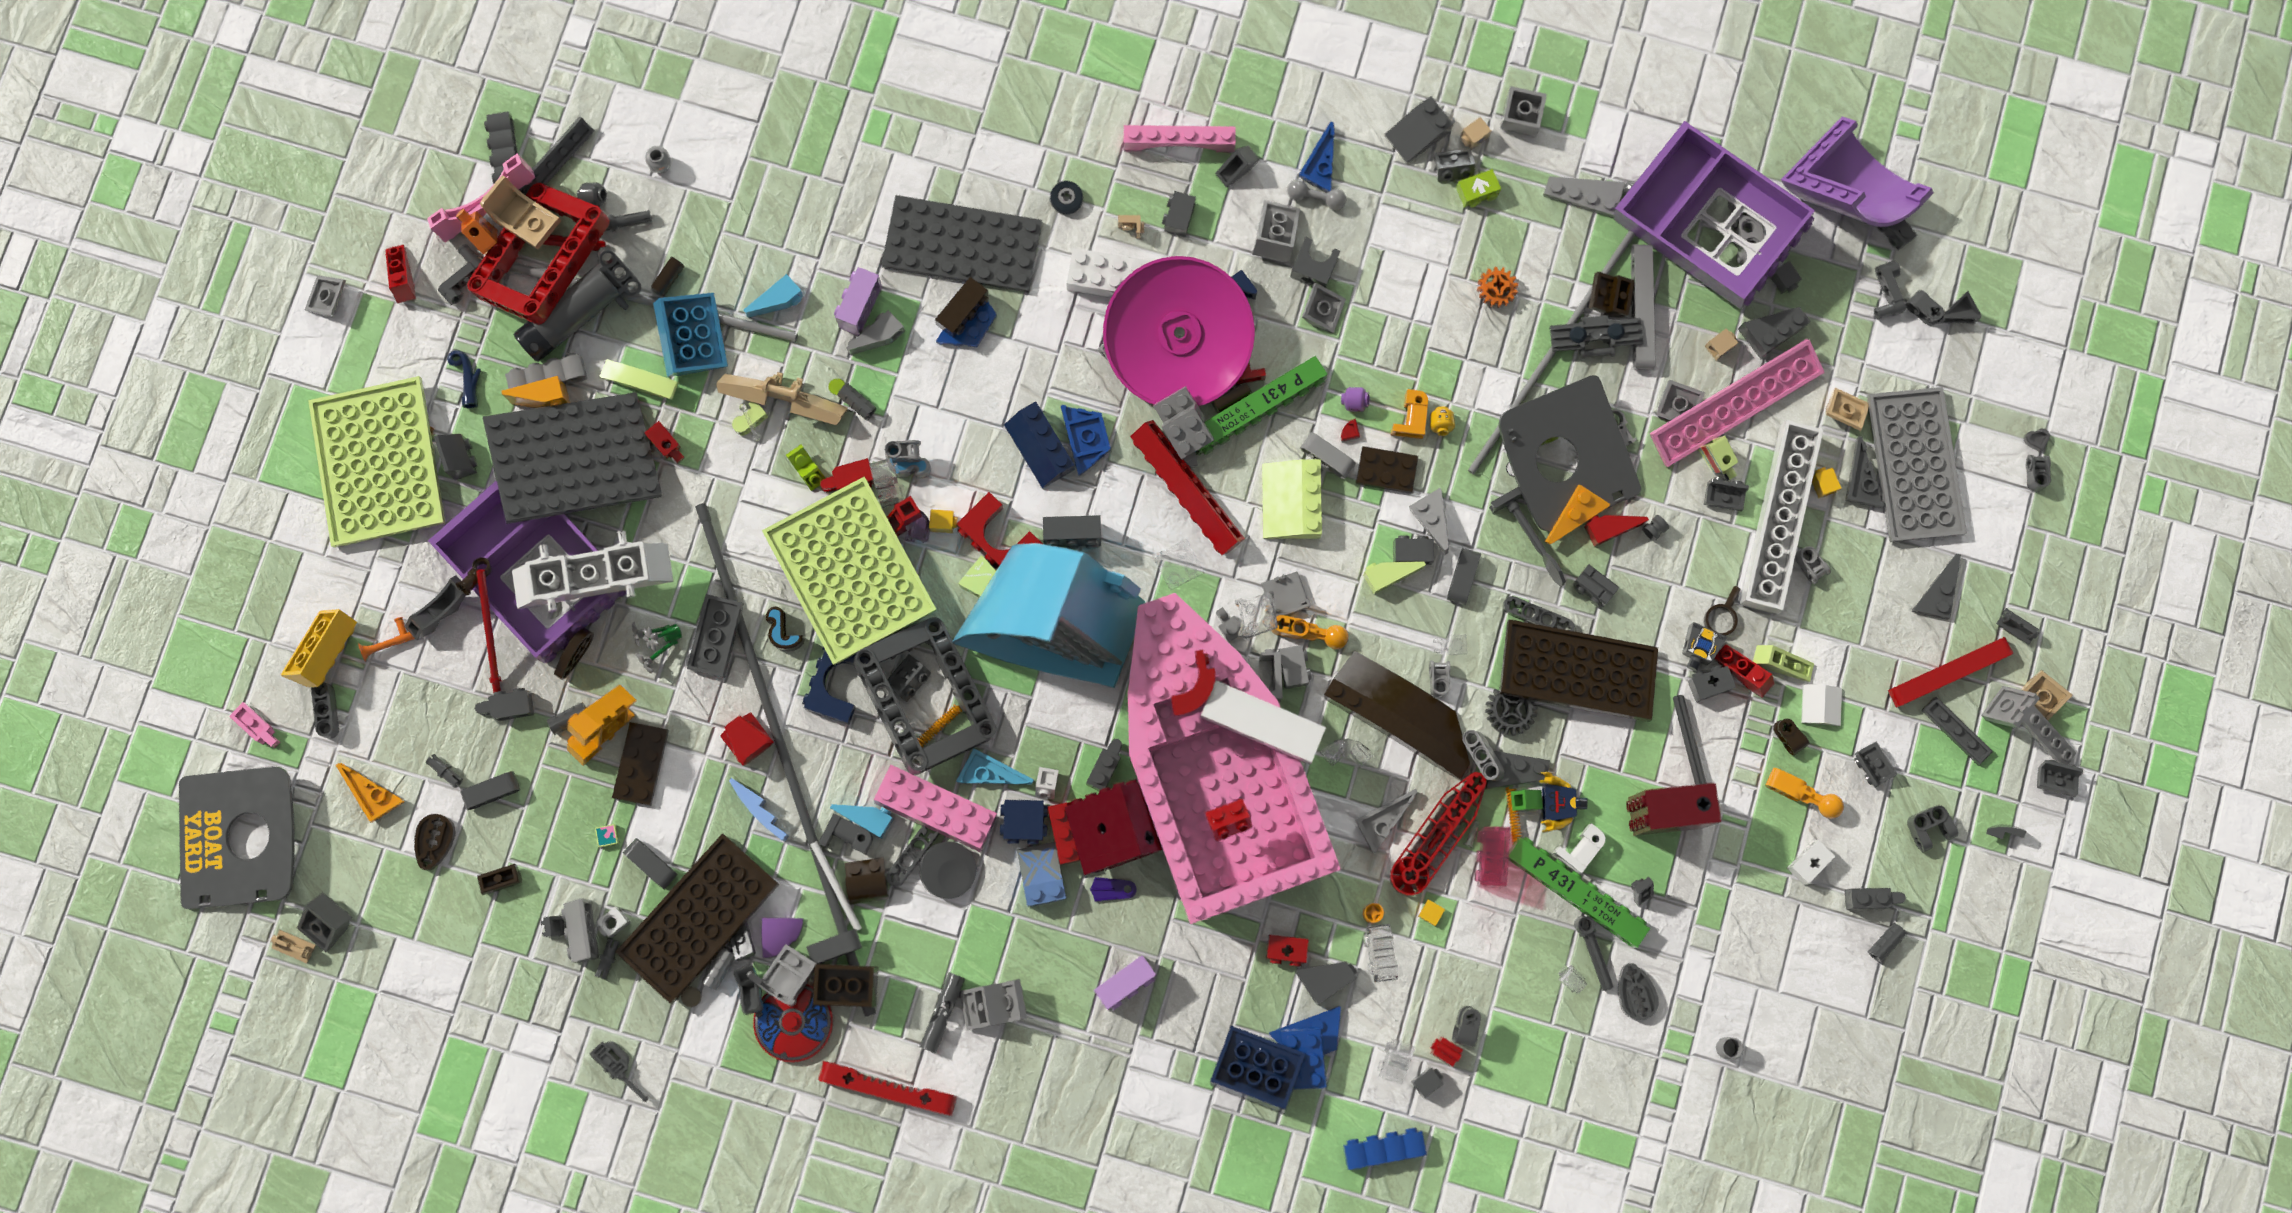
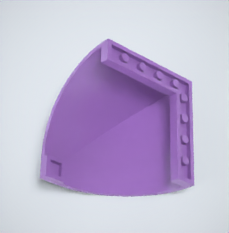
M1843 116L1781 179L1784 186L1796 197L1877 227L1891 226L1905 220L1915 213L1934 193L1931 187L1919 183L1913 184L1897 176L1878 162L1854 135L1853 131L1858 127L1857 122Z

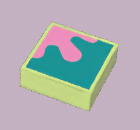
M615 824L595 828L599 848L619 844Z

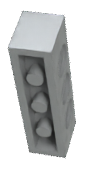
M1728 201V208L1733 213L1736 207ZM1741 214L1732 225L1735 233L1750 243H1759L1764 239L1762 224L1748 214ZM1743 227L1749 228L1750 233L1745 232ZM1734 242L1735 246L1738 247L1737 261L1742 266L1747 260V254L1741 246Z

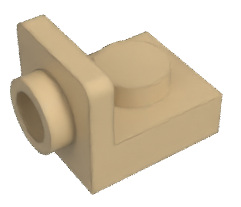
M1118 215V228L1126 231L1137 228V238H1140V233H1144V222H1141V215Z

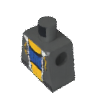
M1691 623L1687 630L1682 652L1683 655L1690 658L1687 668L1698 671L1701 663L1704 665L1710 664L1727 637L1698 623Z

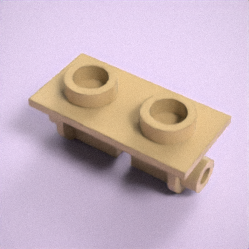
M279 930L277 936L273 935L270 940L273 943L272 949L305 963H308L316 946L282 930Z

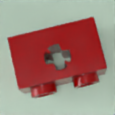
M1269 934L1266 959H1270V963L1282 964V961H1289V965L1301 967V963H1306L1309 939ZM1286 945L1290 946L1289 949H1292V953L1288 954V957L1284 956L1285 953H1282V949L1286 948Z

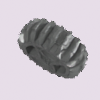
M1494 689V695L1490 694L1488 696L1492 702L1487 701L1485 703L1486 706L1491 707L1485 710V713H1491L1487 720H1494L1491 727L1497 724L1499 726L1496 730L1497 732H1500L1503 728L1504 735H1507L1510 730L1512 736L1516 735V730L1519 734H1522L1523 728L1525 730L1530 729L1528 724H1534L1535 721L1532 718L1537 717V714L1532 712L1538 709L1537 706H1532V703L1535 701L1520 698L1513 702L1505 698L1504 695L1499 694V690ZM1498 700L1503 707V712L1500 716H1498L1496 709ZM1523 703L1526 707L1524 719L1521 717L1522 714L1520 712V706ZM1518 704L1513 710V712L1505 715V713L1509 709V706L1511 707ZM1510 717L1514 721L1517 720L1519 724H1507L1503 720Z

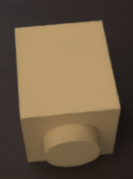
M1479 117L1462 130L1460 135L1461 141L1472 150L1489 138L1492 130Z
M1726 328L1705 345V348L1717 361L1733 349L1738 342L1735 334L1731 331L1729 332Z

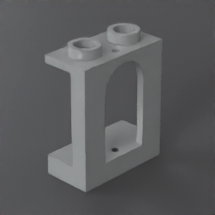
M1266 649L1265 652H1261L1259 661H1272L1273 691L1270 692L1280 703L1282 700L1281 652H1276V649Z

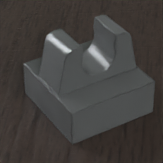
M562 916L543 918L541 925H544L545 932L542 933V936L557 937L565 935Z

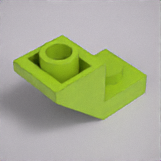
M801 444L786 454L788 460L811 491L820 486V481L826 479Z

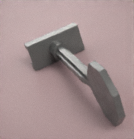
M1519 486L1492 501L1489 509L1493 514L1504 507H1507L1509 512L1513 513L1536 551L1542 556L1546 570L1553 581L1562 587L1566 581L1561 568L1555 559L1546 553L1543 544L1519 509L1520 506L1516 500L1523 497Z

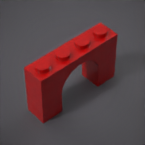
M988 492L957 523L959 528L957 532L964 539L968 537L972 541V547L978 552L981 550L986 555L984 558L991 565L995 563L999 567L1010 549H995L985 540L984 533L987 525L1003 509V505ZM1030 531L1017 543L1043 544Z

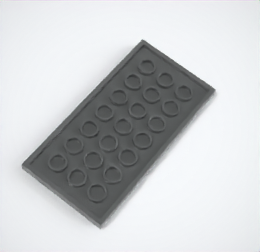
M895 195L881 266L882 268L963 282L972 277L981 285L1029 293L1042 220Z

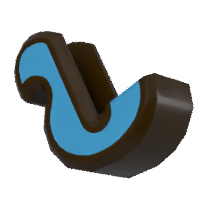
M777 606L771 607L766 613V621L772 624L768 634L771 644L782 651L799 649L804 644L805 637L803 635L786 636V613Z

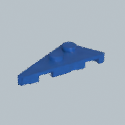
M1332 121L1328 124L1298 176L1327 193L1332 187L1334 122Z

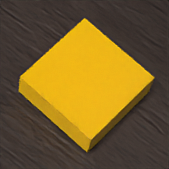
M1427 899L1418 917L1436 926L1445 909Z

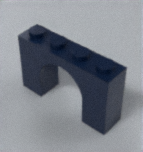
M823 646L824 654L822 658H818L816 663L817 673L811 677L809 683L811 689L809 694H805L802 704L804 709L809 712L850 725L856 706L829 695L826 690L825 681L827 674L833 667L840 664L854 666L853 662L856 654L833 665ZM866 657L859 658L861 663H869Z

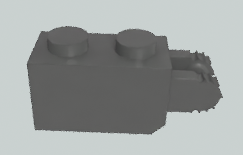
M525 688L513 689L511 693H506L505 691L495 692L494 696H488V701L477 703L475 711L482 716L490 715L498 721L534 715L532 694L530 691L525 690Z

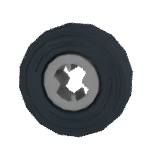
M1062 181L1053 187L1050 193V202L1057 212L1072 214L1080 209L1083 203V193L1076 183ZM1065 194H1069L1071 200L1064 201L1062 196L1065 197Z

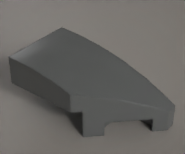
M2005 824L1989 827L1986 834L2003 839L2005 832L2022 838L2026 834V830L2020 827Z

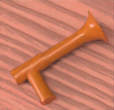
M403 617L394 619L400 634L399 636L370 646H363L359 643V649L365 662L372 653L415 639L410 632L406 631Z

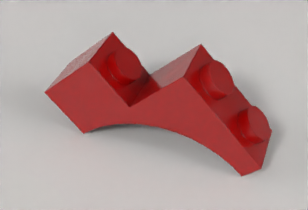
M909 496L894 505L887 519L898 537L907 532V525L921 518L922 515L913 498Z

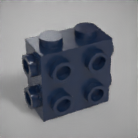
M1004 800V804H1001L1000 816H1004V824H1000V836H1003L1004 840H1008V844H1019V841H1027V844L1038 845L1039 841H1043V837H1047V825H1044V817L1048 816V805H1044V800Z

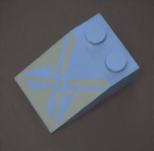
M1055 842L1017 849L1027 906L1032 907L1066 900Z

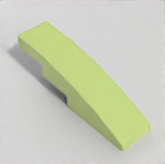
M606 360L600 375L604 380L616 382L622 386L637 389L642 393L670 400L673 399L679 382L610 360Z

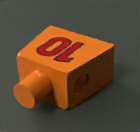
M465 209L458 212L456 218L462 222L461 232L482 254H485L497 243L498 230L477 211H474L471 215Z

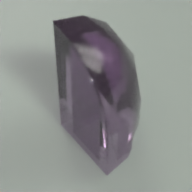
M920 510L921 518L908 525L905 541L915 542L916 539L922 541V543L928 542L930 535L929 519L923 511Z

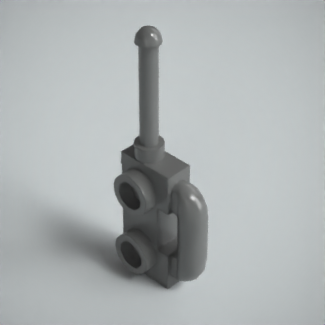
M602 1041L590 1052L591 1058L604 1069L605 1073L610 1075L611 1079L622 1080L643 1102L648 1101V1097L626 1077L624 1072L629 1068L628 1063L630 1059L618 1044L613 1041L606 1043ZM610 1050H612L620 1058L619 1061H617L609 1053Z

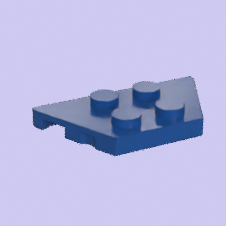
M987 302L983 307L980 306L978 308L975 318L972 321L969 320L964 325L965 329L960 335L952 338L942 330L936 343L939 345L953 344L954 346L967 345L968 347H978L997 314L990 303Z
M1060 405L1078 476H1081L1111 451L1102 413Z
M1338 1006L1268 1033L1277 1043L1282 1044V1029L1321 1028L1324 1055L1337 1050L1341 1008Z

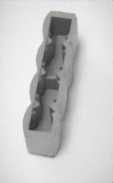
M576 353L566 354L562 359L550 358L543 364L532 363L525 369L513 368L509 373L505 374L509 389L558 376L565 385L587 379L583 359L579 354L576 355Z

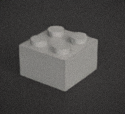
M1510 86L1500 129L1537 136L1547 94Z

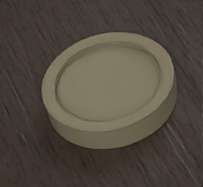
M688 987L681 995L683 1004L688 1007L697 1006L702 998L701 992L695 987Z

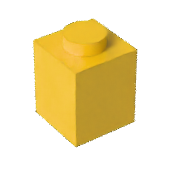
M1823 467L1814 471L1812 484L1818 499L1836 493L1841 489L1833 468L1826 470Z
M931 509L930 532L953 533L958 523V517H955L954 511Z

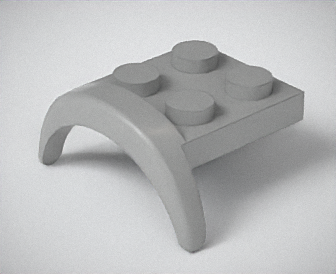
M785 944L762 979L751 971L747 973V976L764 991L784 1004L793 1007L797 1002L796 998L815 972L816 963Z

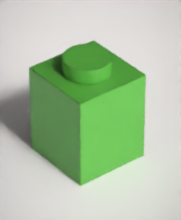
M1541 790L1511 792L1512 811L1543 809Z

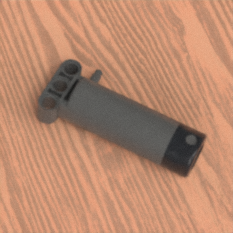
M605 246L598 250L597 258L600 262L565 291L544 323L536 325L527 321L514 332L515 339L535 361H541L614 300L620 307L627 310L629 306L620 296L622 293L626 292L631 296L640 293L641 284L610 247ZM605 253L612 255L608 261L602 260V256ZM618 267L624 268V272L620 275L614 273ZM636 282L635 288L628 289V283Z

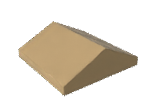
M1835 388L1826 406V415L1861 431L1869 405L1868 402Z
M2043 670L2031 678L2021 689L2038 695L2040 699L2035 704V707L2048 721L2073 696V694Z

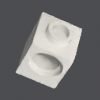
M616 906L597 921L599 924L598 930L604 937L612 938L631 923L623 911ZM611 918H615L617 922L613 929H610L608 926Z

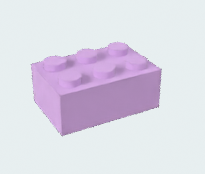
M860 267L857 268L856 272H852L849 279L851 283L842 294L843 301L841 305H837L834 312L839 328L857 336L861 335L882 289L879 275Z
M1142 955L1098 986L1094 991L1107 1010L1110 1008L1115 1010L1122 1005L1121 1000L1127 996L1130 999L1139 993L1137 988L1142 985L1146 988L1155 981L1153 977L1156 974Z

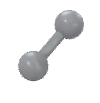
M1299 179L1291 181L1287 187L1288 196L1295 201L1302 200L1308 196L1326 201L1327 206L1332 210H1339L1346 204V195L1340 189H1332L1328 193L1308 189L1307 184Z

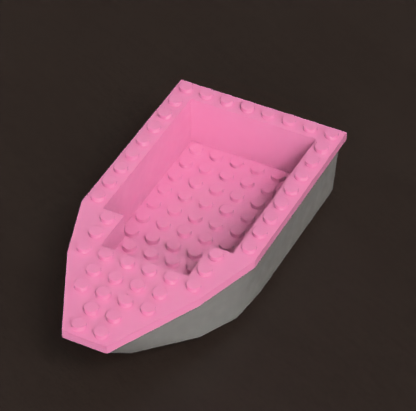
M1176 593L1138 606L1128 686L1129 756L1189 923L1193 924L1339 871L1341 868L1300 760L1200 718L1207 700L1192 712L1174 716L1170 696L1185 693L1196 684L1198 669L1194 651L1203 649L1204 653H1208L1209 665H1206V667L1215 668V682L1219 681L1277 707H1280V705L1241 654ZM1243 799L1253 827L1246 832L1232 835L1225 840L1215 841L1205 812Z

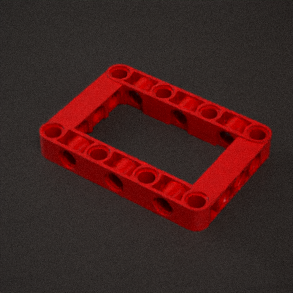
M542 183L534 184L525 196L548 211L552 210L561 217L571 218L577 224L531 294L527 296L499 284L504 274H507L519 256L518 253L524 244L527 243L505 228L497 237V243L489 249L467 283L468 289L479 300L536 325L542 324L548 319L610 223L609 217L600 207Z

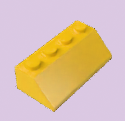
M340 609L319 611L282 671L281 676L306 687H319L325 681V675L328 670L334 666L337 655L344 649L346 640L354 633L357 621Z

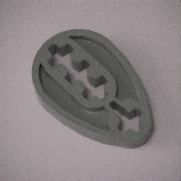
M1633 963L1625 964L1621 969L1618 979L1620 1007L1624 1014L1631 1019H1648L1655 1014L1659 1005L1655 987L1645 972ZM1628 967H1630L1631 970H1635V973L1632 974L1633 981L1630 975H1626ZM1634 986H1636L1637 989L1641 990V992L1638 993L1639 998L1644 999V1002L1641 1003L1642 1008L1647 1009V1011L1644 1012V1016H1642V1014H1638L1637 1010L1640 1009L1639 1004H1635L1634 1002L1635 1000H1637V996L1635 994L1632 995L1631 992L1634 990Z

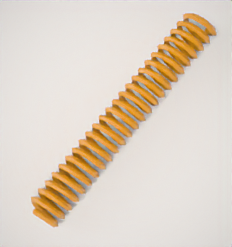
M954 704V707L951 706V709L944 713L938 719V722L935 721L931 728L928 727L926 732L917 738L921 747H924L928 741H931L935 734L940 733L942 728L944 729V726H947L946 724H949L953 718L960 714V711L962 712L959 705Z
M1507 787L1505 790L1508 793L1506 794L1508 796L1506 799H1508L1507 808H1509V823L1511 824L1510 830H1512L1511 836H1513L1511 842H1513V845L1517 837H1522V835H1516L1521 834L1520 830L1522 829L1519 825L1521 823L1518 822L1520 819H1517L1520 816H1516L1519 815V813H1516L1519 811H1512L1510 791H1516L1517 789H1509Z

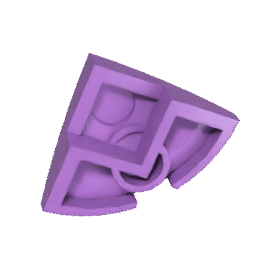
M762 918L763 958L777 956L785 944L789 946L792 942H796L802 930L803 918Z

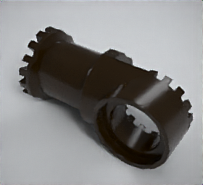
M480 557L473 561V568L467 572V576L462 581L456 583V587L459 590L461 589L460 592L469 596L471 590L478 585L476 571L479 565H487L484 569L485 577L490 575L492 568L487 558Z

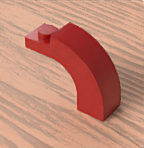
M1203 649L1194 651L1198 669V679L1194 687L1185 693L1170 696L1174 716L1196 710L1209 698L1213 690L1215 668L1206 667V665H1209L1208 653H1204Z

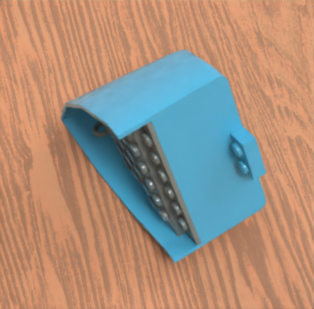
M1038 543L1016 544L1010 548L952 643L1008 663L1115 688L1135 636L1138 606L1145 604V601L1138 596L1141 588L1127 576L1106 570L1087 553Z

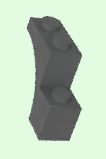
M456 575L449 579L445 587L433 600L409 616L405 628L416 640L434 632L440 620L458 611L465 594L456 587V583L461 581Z

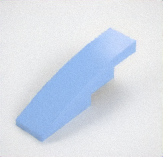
M731 778L729 782L751 814L765 828L785 842L789 835L773 825L778 818L762 808L766 801Z

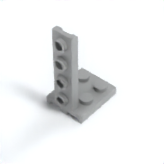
M2003 686L1981 716L1987 721L2018 728L2022 724L2055 761L2068 765L2076 755V752L2035 707V704L2040 699L2038 695Z

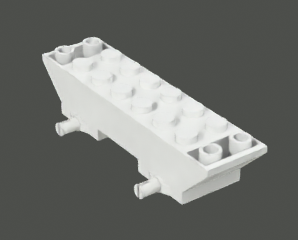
M626 531L617 532L618 544L595 552L553 557L548 554V545H540L541 557L525 562V565L512 570L517 609L548 604V611L553 612L557 611L556 602L624 590L627 591V598H631V596H636L635 588L674 582L668 544L644 543L643 541L627 542Z

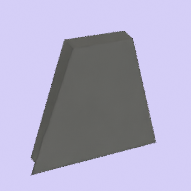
M1969 291L1963 294L1944 312L1938 323H1976L1981 319V313Z

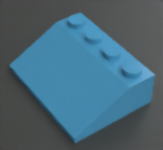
M714 293L659 298L653 303L667 377L728 367Z

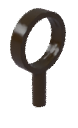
M1733 587L1725 604H1716L1707 610L1704 615V626L1713 630L1708 621L1710 612L1716 608H1723L1732 615L1733 625L1728 632L1720 634L1727 636L1736 629L1738 617L1732 606L1741 590L1739 587Z

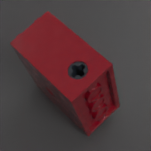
M1137 779L1126 782V785L1125 782L1116 783L1112 789L1110 787L1101 789L1098 794L1095 792L1085 795L1084 800L1082 798L1072 800V805L1065 807L1084 875L1110 870L1163 851Z
M1716 783L1644 790L1628 797V801H1626L1627 812H1630L1631 815L1629 829L1633 832V836L1703 829L1721 823Z

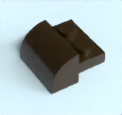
M1599 271L1594 274L1589 309L1601 312L1602 316L1608 315V317L1612 318L1629 316L1635 280L1620 275L1614 277Z
M884 857L845 863V881L850 905L889 899Z

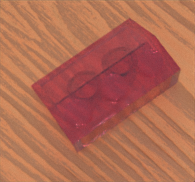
M1484 826L1481 828V831H1478L1477 842L1480 843V850L1476 852V862H1479L1478 870H1475L1474 876L1477 886L1503 888L1507 886L1511 827Z

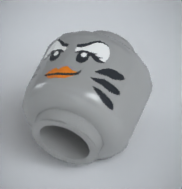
M653 146L646 152L645 161L651 171L664 173L670 168L671 157L665 148Z

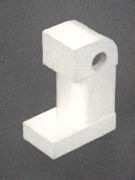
M1592 823L1587 825L1579 837L1582 839L1570 854L1560 846L1552 853L1578 874L1586 869L1605 843L1604 833Z

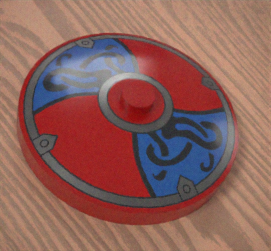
M805 985L796 998L797 1002L793 1007L784 1004L769 993H766L761 998L764 1008L762 1011L754 1013V1033L763 1050L773 1058L785 1062L804 1061L818 1054L827 1044L833 1029V1013L830 1005H813V986Z

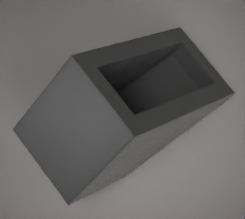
M1249 146L1238 148L1215 174L1225 187H1229L1248 173L1260 159Z

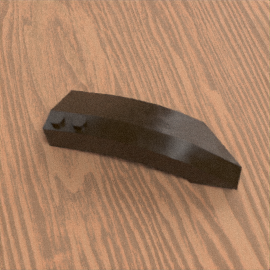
M1354 651L1324 693L1326 701L1369 724L1455 778L1461 780L1468 769L1470 761L1463 742V735L1456 711L1418 686L1364 655Z

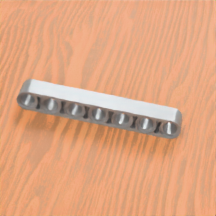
M1632 245L1631 279L1635 280L1632 293V319L1641 318L1643 344L1633 345V369L1654 370L1652 245Z

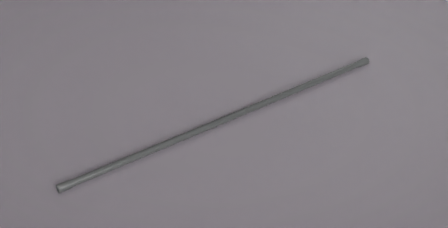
M699 504L695 508L700 523L703 526L726 598L738 601L711 522L707 504ZM741 613L737 631L838 934H841L848 930L836 894L810 845L818 840ZM855 951L845 954L849 965L859 966ZM862 1007L865 1017L876 1013L875 1007Z

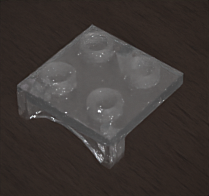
M1187 538L1168 549L1153 554V559L1170 590L1204 574Z
M1270 591L1248 600L1242 598L1235 600L1241 616V628L1238 632L1240 637L1248 639L1278 628L1274 592Z

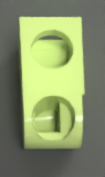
M748 403L750 409L742 416L734 418L732 427L738 435H747L768 418V415L758 403Z

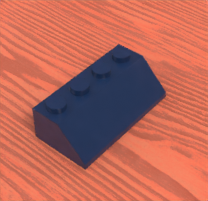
M1036 401L1019 410L1004 424L1042 489L1075 470L1074 463Z

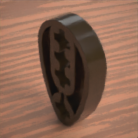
M581 628L572 637L558 661L554 671L555 676L564 680L572 672L591 645L594 633L586 628Z
M430 814L425 816L417 825L414 850L418 866L423 870H433L443 861L452 847L456 830L453 822L448 817L440 814ZM440 818V821L443 822V825L438 826L437 828V825L434 824V821H438ZM437 828V831L440 832V835L435 836V841H437V845H433L431 848L429 840L434 839V835L431 834L432 830H436ZM428 856H430L429 859L432 860V863L426 867V863H423V860L428 859Z

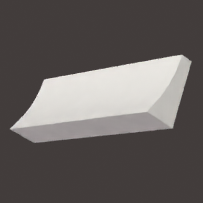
M1219 681L1215 682L1200 717L1307 764L1312 763L1326 729L1322 725Z

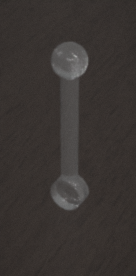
M741 404L739 406V409L743 411L744 416L749 424V427L753 433L752 438L753 440L758 441L760 439V435L756 433L755 428L750 420V417L746 411L747 406L745 404Z

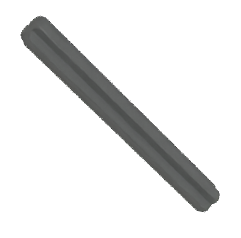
M1684 695L1674 696L1673 701L1695 785L1707 784Z

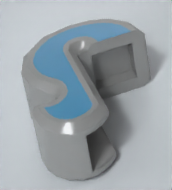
M891 448L888 451L890 455H896L899 452L896 448ZM921 458L920 462H890L887 460L889 470L897 477H908L915 472L916 477L922 479L926 478L931 472L930 463L926 458Z

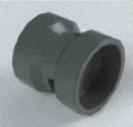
M1659 515L1654 516L1650 524L1647 523L1642 527L1645 535L1652 541H1656L1661 533H1665L1669 529L1668 523Z

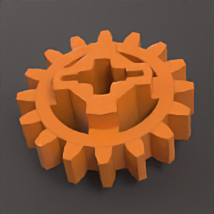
M1497 266L1494 267L1493 271L1490 268L1487 269L1486 274L1482 273V279H1479L1477 284L1481 285L1477 287V291L1481 292L1479 298H1485L1484 304L1488 301L1491 302L1490 307L1497 304V307L1500 308L1502 303L1507 306L1509 301L1512 302L1514 300L1513 295H1516L1518 292L1515 289L1518 287V283H1514L1516 276L1510 277L1511 271L1505 273L1504 267H1502L1501 271H1498ZM1492 277V282L1486 284V281ZM1509 291V293L1505 297H1503V293Z

